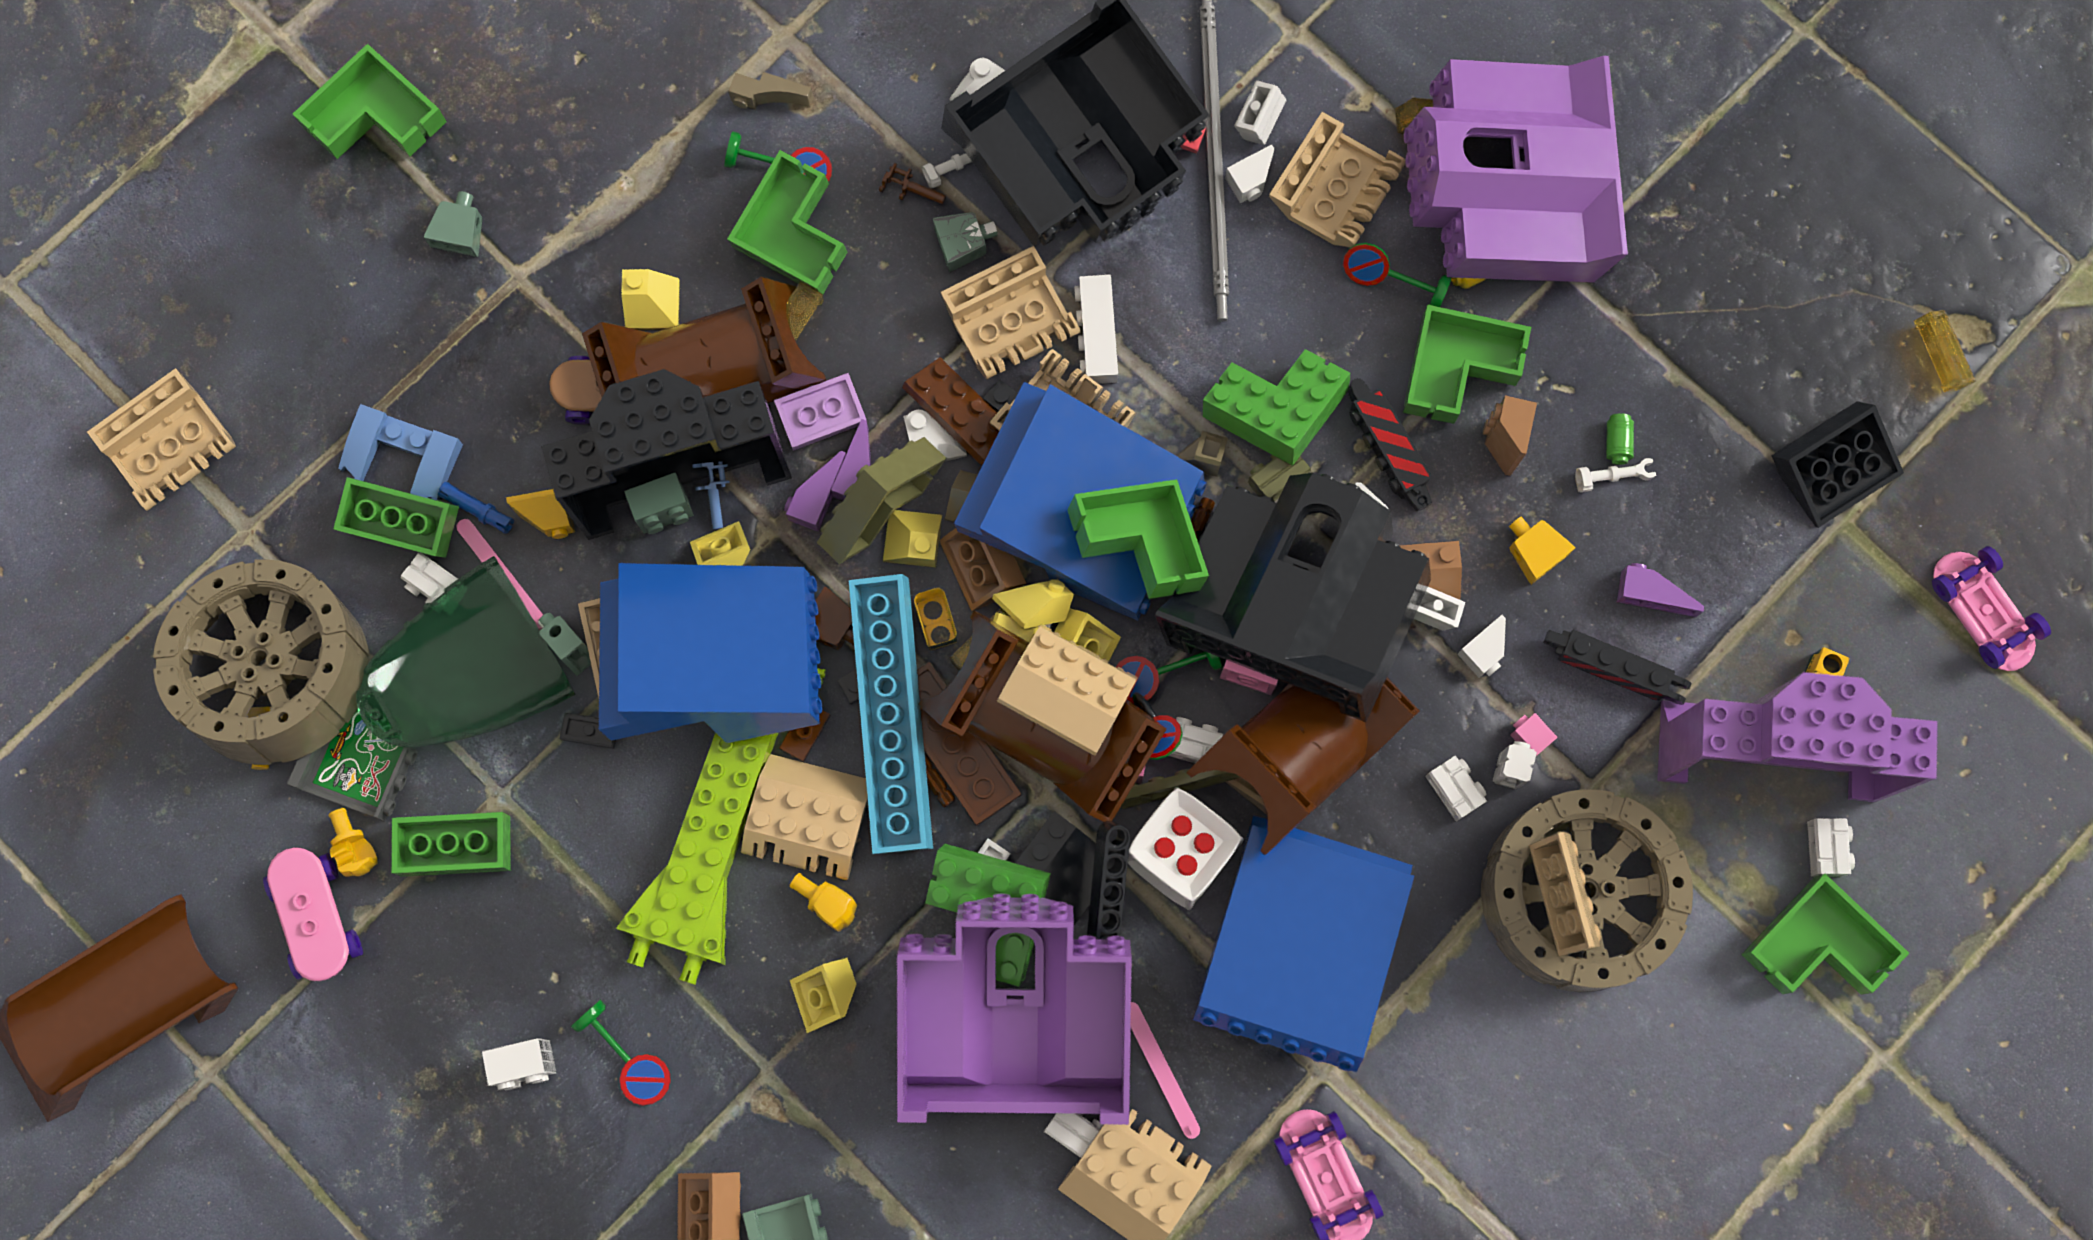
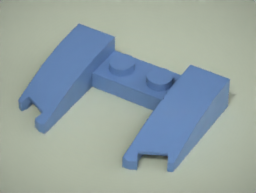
M360 404L348 434L338 468L342 472L347 469L355 477L354 479L364 481L380 443L422 457L410 493L439 501L438 492H442L439 488L444 482L448 481L463 444L458 438L435 430L433 432Z

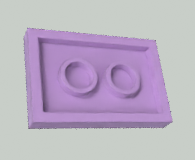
M849 373L774 400L793 450L858 427L861 419L866 420Z

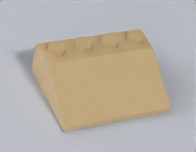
M1565 832L1556 833L1529 845L1558 956L1600 947V930L1594 924L1592 917L1593 904L1586 895L1584 887L1586 882L1585 875L1582 869H1579L1577 861L1578 849L1575 842L1572 841L1570 834Z

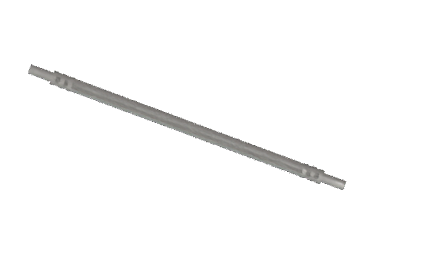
M1202 0V6H1200L1204 107L1210 115L1205 124L1207 126L1206 149L1213 295L1216 297L1217 321L1225 322L1228 320L1227 297L1229 296L1215 6L1212 5V0Z

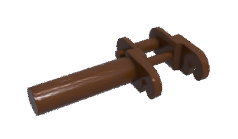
M897 163L890 166V172L886 171L882 180V186L880 185L879 192L883 193L887 184L891 183V181L901 184L903 188L902 193L899 195L900 200L905 198L907 191L940 204H944L946 194L910 181L909 179L913 177V174H911L912 169L908 171L897 168ZM895 173H897L905 177L904 180L901 181L899 179L893 178V176Z

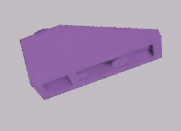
M864 419L860 421L831 489L833 497L842 501L846 498L844 496L845 491L857 481V472L865 465L871 466L869 428L867 421Z
M840 451L796 489L793 497L789 496L784 509L787 512L786 515L789 521L819 531L833 498L831 489L845 459V452Z
M1632 563L1621 571L1617 602L1693 617H1697L1704 612V606L1655 570L1646 569V565Z

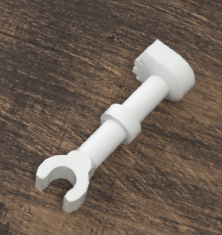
M966 153L960 156L956 154L951 157V160L937 166H933L931 163L923 165L922 171L930 189L941 185L940 175L954 169L957 171L964 168V165L972 161Z
M1644 459L1639 464L1630 467L1618 468L1617 466H1610L1607 470L1591 472L1587 467L1577 468L1575 479L1578 492L1591 491L1593 489V482L1609 480L1610 482L1619 481V478L1634 476L1646 481L1651 480L1656 476V472L1648 473L1645 471L1644 466L1651 465L1653 459Z

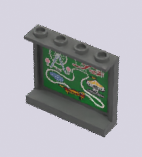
M363 696L354 716L348 723L344 724L339 730V734L318 750L297 760L287 784L386 821L387 816H391L395 809L396 802L394 800L398 791H401L405 786L407 769L409 765L414 764L417 758V746L428 732V720L420 715H414Z

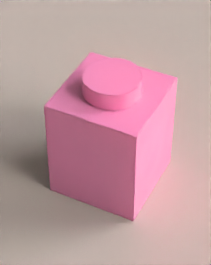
M1536 713L1530 718L1526 715L1521 717L1513 724L1516 730L1510 734L1515 741L1529 744L1530 749L1537 752L1536 756L1558 738Z

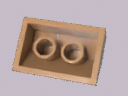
M1505 396L1500 404L1496 403L1494 412L1491 411L1489 419H1486L1483 428V435H1487L1486 447L1504 474L1508 476L1512 475L1527 453L1537 406L1535 402Z
M956 528L939 540L971 611L978 610L995 602L992 598L996 593L1020 588L1027 584L1014 555L958 532Z
M1459 541L1399 545L1402 549L1408 551H1420L1429 558L1431 581L1428 587L1460 600L1462 563Z
M740 1172L678 1173V1240H740Z

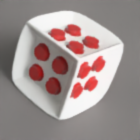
M1175 787L1174 791L1160 804L1133 840L1129 848L1128 864L1141 877L1172 901L1185 907L1187 910H1191L1194 903L1207 890L1244 839L1229 823L1189 793Z

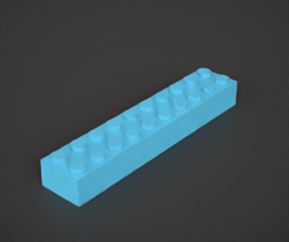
M903 574L849 580L872 853L886 854L933 849L921 708L918 705L920 697L909 578Z

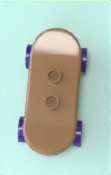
M572 356L567 362L559 365L552 373L549 383L550 392L554 400L560 406L567 409L565 413V420L567 422L589 424L592 412H594L602 397L590 358L587 356Z

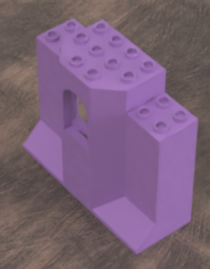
M1609 56L1597 57L1570 66L1450 59L1430 83L1429 92L1430 96H1433V107H1424L1404 131V142L1407 143L1408 150L1405 163L1406 167L1409 168L1410 176L1407 189L1408 192H1411L1409 214L1410 217H1413V227L1443 228L1441 231V241L1445 246L1443 266L1446 268L1447 277L1595 282L1628 254ZM1467 137L1511 138L1513 169L1481 168L1472 165L1464 154L1463 140ZM1519 149H1524L1525 162L1520 161Z
M1803 672L1753 703L1704 699L1697 704L1684 703V705H1679L1662 700L1658 781L1685 784L1688 782V767L1703 759L1846 772L1849 773L1848 800L1877 802L1936 779L1937 721L1891 717L1890 707L1863 678Z
M995 894L993 897L967 901L958 905L956 938H952L948 934H939L935 938H923V935L909 934L906 935V938H901L897 953V1122L926 1123L928 1112L1100 1114V1124L1129 1125L1132 960L1130 940H1124V937L1110 936L1107 940H1099L1094 936H1080L1078 939H1073V906L1064 902L1039 898L1036 894H1024L1022 898H1010L1009 894ZM1022 933L1034 941L1035 989L995 988L996 943L1003 935Z

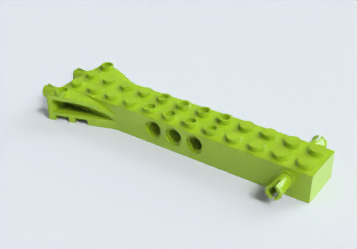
M817 668L820 678H825L826 670ZM715 732L668 865L649 885L616 927L620 931L634 935L633 938H635L626 962L644 967L650 945L654 944V942L686 952L687 959L679 980L696 985L703 961L710 960L725 965L727 877L744 832L759 776L769 755L772 753L778 733L726 743Z

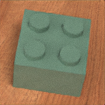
M676 473L624 491L634 520L644 534L658 533L664 529V526L672 523L674 525L683 524L689 520V517L694 516L685 489Z

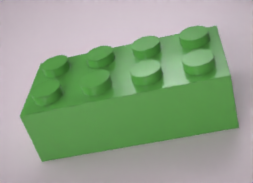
M347 477L333 529L432 556L446 558L459 506Z
M504 812L392 818V874L405 877L511 871L510 816Z

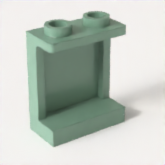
M812 1194L742 1213L749 1240H828L825 1227H820L817 1217L822 1215L818 1198L813 1199Z

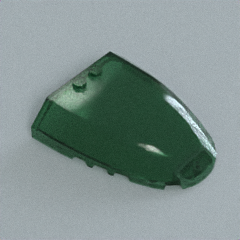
M493 556L444 589V593L433 602L426 603L423 606V610L411 621L405 622L403 629L380 648L363 671L364 676L360 689L357 690L356 702L363 722L376 737L391 745L404 748H418L471 738L504 728L574 696L575 692L551 648L539 634L540 630L514 585L498 560Z

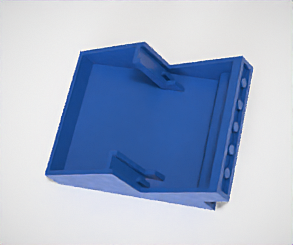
M1023 382L954 525L957 531L1044 568L1049 580L1058 579L1072 593L1138 621L1141 614L1145 615L1147 613L1151 600L1148 597L1134 550L1082 558L1075 537L1078 531L1073 530L1067 509L1075 494L1177 479L1191 519L1196 505H1193L1197 496H1202L1207 482L1204 481V472L1053 385L1050 384L1047 391Z
M618 563V579L600 582L599 730L610 740H616L705 721L726 743L820 724L819 713H822V703L818 697V689L821 688V678L817 672L820 654L816 648L819 630L815 623V616L818 615V606L814 598V592H817L815 577L811 576L804 567Z
M1253 815L1227 909L1214 941L1193 1020L1201 1022L1207 1027L1226 1030L1232 1035H1241L1256 1040L1260 1044H1269L1281 1048L1288 1053H1297L1309 1057L1316 1062H1325L1337 1066L1344 1071L1357 1072L1364 1059L1414 876L1411 875L1413 865L1296 828L1268 854L1264 855L1261 849L1268 834V819Z

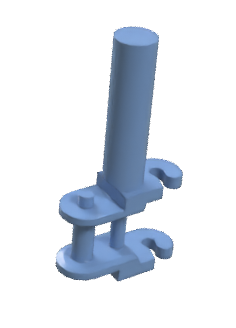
M713 462L693 464V468L707 467L709 470V485L695 487V490L708 489L712 528H723L719 490L716 488V484H721V487H725V483H730V481L725 480L724 467L728 465H723L722 462H718L719 465L713 466ZM714 468L719 470L720 481L714 482Z

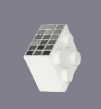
M537 1038L482 1052L488 1086H497L498 1090L504 1089L506 1091L519 1088L522 1081L532 1084L549 1080L548 1075L556 1074L550 1040Z

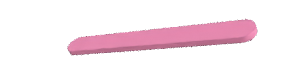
M468 519L460 520L457 524L458 532L534 629L541 630L542 627L538 624V621L543 616L542 612L473 523Z
M1131 1002L1130 1028L1184 1135L1188 1138H1196L1200 1133V1127L1139 1006Z

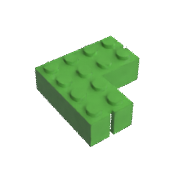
M368 44L293 113L299 124L336 159L342 156L374 124L408 156H411L426 142L424 136H433L447 122L437 106Z
M779 150L727 238L734 249L820 296L824 294L833 278L831 270L836 272L848 253L843 243L807 224L809 217L829 185L825 174L805 163L802 166L798 159Z
M1427 305L1422 315L1403 413L1425 418L1430 413L1432 414L1431 419L1454 424L1460 415L1467 376L1516 386L1522 377L1526 358L1524 353L1528 347L1531 327Z
M1306 349L1277 386L1231 363L1219 378V384L1215 383L1203 399V417L1293 466L1349 391L1351 373L1331 362L1328 366L1325 365V359Z
M1177 479L1074 495L1067 511L1073 530L1078 531L1075 537L1082 558L1134 550L1149 599L1172 595L1175 590L1177 594L1201 590L1209 574Z
M944 844L937 851L932 875L935 876L930 880L925 904L957 912L958 905L964 902L993 897L995 894H1009L1010 898H1022L1024 894H1036L1039 898H1045L1051 873ZM1008 933L997 940V981L1018 987L1024 981L1034 941L1029 936L1022 933Z
M1822 874L1815 876L1741 955L1759 972L1766 971L1767 974L1764 977L1782 994L1793 993L1814 969L1825 960L1857 992L1864 995L1873 993L1889 976L1887 972L1894 971L1907 957L1909 952L1830 877Z

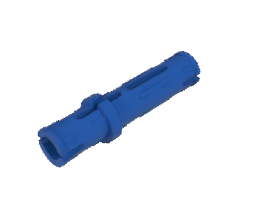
M444 482L440 486L439 490L442 492H438V497L474 515L482 524L488 523L504 534H507L512 529L514 519L496 510L494 505L479 501L449 482Z

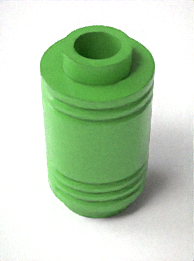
M1613 414L1607 421L1606 458L1612 460V463L1616 465L1627 464L1628 460L1634 458V421L1628 414Z

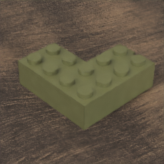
M922 437L915 442L913 440L909 441L900 450L898 448L894 449L885 458L883 456L879 457L871 466H863L856 474L857 481L845 491L844 496L846 498L844 501L839 503L832 511L833 518L821 528L822 535L817 543L838 564L870 547L892 512L922 495L932 481V476L937 474L947 458L925 437Z

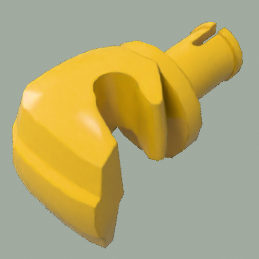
M340 808L329 813V818H331L337 834L331 840L330 856L335 858L337 869L345 877H359L370 872L378 864L377 856L372 845L364 838L362 830L352 829L346 809Z
M801 873L794 877L790 888L809 899L808 909L812 912L815 911L818 917L835 931L840 932L853 922L857 904L852 896L826 881L818 886Z

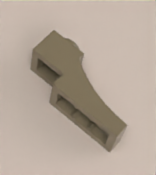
M766 72L762 73L760 81L735 73L728 90L731 102L743 109L747 107L756 109L757 105L776 102L811 107L814 99L811 87Z

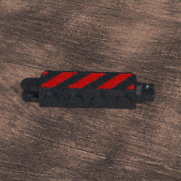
M1354 378L1347 392L1352 401L1351 412H1349L1352 422L1355 426H1360L1364 433L1362 435L1363 441L1376 454L1375 461L1381 471L1385 470L1388 475V483L1393 493H1398L1401 499L1406 497L1417 512L1427 508L1432 504L1426 487L1431 473L1384 392L1378 390L1371 392L1363 379Z
M1574 629L1571 632L1564 630L1562 634L1549 630L1543 641L1544 644L1556 649L1555 654L1559 655L1558 660L1562 663L1652 700L1659 701L1663 698L1667 701L1684 705L1686 698L1668 689L1670 684L1681 689L1690 690L1692 684L1690 681L1674 675V670Z

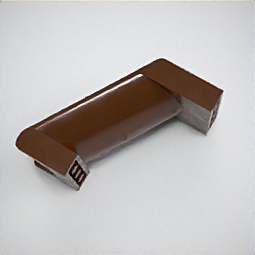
M764 277L756 279L741 289L746 304L658 332L649 333L600 322L582 333L601 397H603L609 385L662 369L699 386L704 397L759 381L767 403L774 402L776 399L827 380L824 373L809 362L800 350L789 327L786 304L789 298L798 293L796 286Z
M973 611L970 616L973 635L970 650L962 668L943 692L930 699H921L918 705L941 726L961 736L967 731L1050 780L1089 815L1103 822L1112 821L1167 728L1126 699L1094 756L997 702L1029 642L988 617Z
M1388 677L1384 682L1367 722L1340 713L1339 703L1288 684L1269 704L1242 727L1237 724L1228 730L1189 769L1187 774L1192 778L1202 772L1220 770L1234 773L1254 787L1262 797L1268 814V834L1261 849V852L1266 855L1347 779L1367 763L1420 710Z
M182 894L162 902L152 910L6 998L0 1011V1040L45 1119L49 1122L75 1109L91 1078L194 1014L198 1023H201L224 1012L239 988L236 983H227L218 978L204 961L192 938L187 921L186 901Z

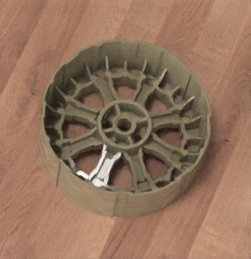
M260 559L255 560L254 563L245 564L244 562H239L220 568L191 586L186 591L188 594L180 602L176 601L164 619L156 639L153 658L156 660V668L153 669L160 698L167 710L177 721L214 751L229 759L247 764L271 765L273 762L281 761L285 763L304 757L318 750L340 733L339 730L354 716L365 694L370 666L368 665V644L362 628L355 617L322 580L319 581L311 572L297 565L278 560ZM256 594L269 595L270 605L266 620H262L258 628L251 621L245 610L247 607L244 600L255 597ZM294 601H298L306 605L312 613L306 618V622L292 632L290 630L286 631L285 625L289 610L292 609ZM224 613L235 628L236 640L226 639L222 641L209 637L204 631L207 632L219 619L218 616ZM322 638L318 659L307 661L300 660L297 657L302 652L301 649L315 639ZM194 654L211 656L225 663L218 668L219 671L201 678L199 676L192 677V673L189 671V665H192ZM266 658V662L259 666V663ZM324 668H327V669H328L329 671H331V672H330V673H324L323 671H324ZM296 678L308 680L302 691L292 699H289L286 689L291 681ZM228 688H235L234 691L236 693L227 708L224 707L221 713L209 709L202 702L210 698L212 694ZM261 695L267 696L272 706L270 711L248 718L247 714L255 700H258ZM287 713L288 719L284 722L280 716Z
M1593 789L1574 790L1552 796L1543 803L1540 802L1517 817L1502 831L1493 844L1487 857L1489 859L1487 866L1483 869L1481 881L1482 909L1490 932L1492 931L1497 940V946L1516 968L1530 978L1544 985L1550 984L1556 986V989L1565 991L1591 992L1631 983L1636 981L1637 977L1648 975L1664 963L1676 949L1686 931L1687 925L1685 923L1687 916L1691 914L1693 885L1691 872L1684 851H1680L1675 842L1677 838L1670 828L1650 809L1631 798L1615 796L1613 792ZM1579 802L1588 803V808H1580ZM1594 822H1607L1611 824V827L1621 832L1616 838V843L1609 851L1596 860L1595 851L1592 850L1591 830H1593ZM1565 823L1569 824V830L1572 832V841L1575 842L1578 849L1577 861L1579 869H1582L1583 866L1590 867L1591 869L1590 875H1585V885L1591 889L1590 899L1595 907V914L1592 917L1594 924L1600 930L1601 939L1599 941L1600 947L1583 951L1584 958H1573L1568 956V954L1558 956L1550 922L1545 928L1538 931L1527 917L1528 913L1525 905L1544 902L1540 885H1529V883L1522 882V867L1528 856L1532 857L1529 845L1545 839L1544 835L1553 829V826L1556 824L1557 826ZM1524 827L1531 829L1530 837L1523 836L1522 829ZM1639 847L1646 856L1650 857L1653 875L1636 879L1616 877L1621 868L1620 864L1630 853L1636 851ZM1605 884L1608 886L1609 894L1604 890ZM1506 888L1513 890V898L1507 899L1504 896ZM1643 895L1657 897V915L1653 917L1650 925L1640 922L1625 911L1626 908L1619 900ZM1603 921L1609 925H1614L1626 934L1628 939L1634 944L1633 947L1625 951V955L1609 957L1607 949H1604L1601 933ZM1661 939L1660 944L1656 948L1655 941ZM1537 947H1542L1545 950L1543 952L1544 957L1539 958L1535 955ZM1600 968L1607 970L1608 977L1606 979H1601L1598 976Z

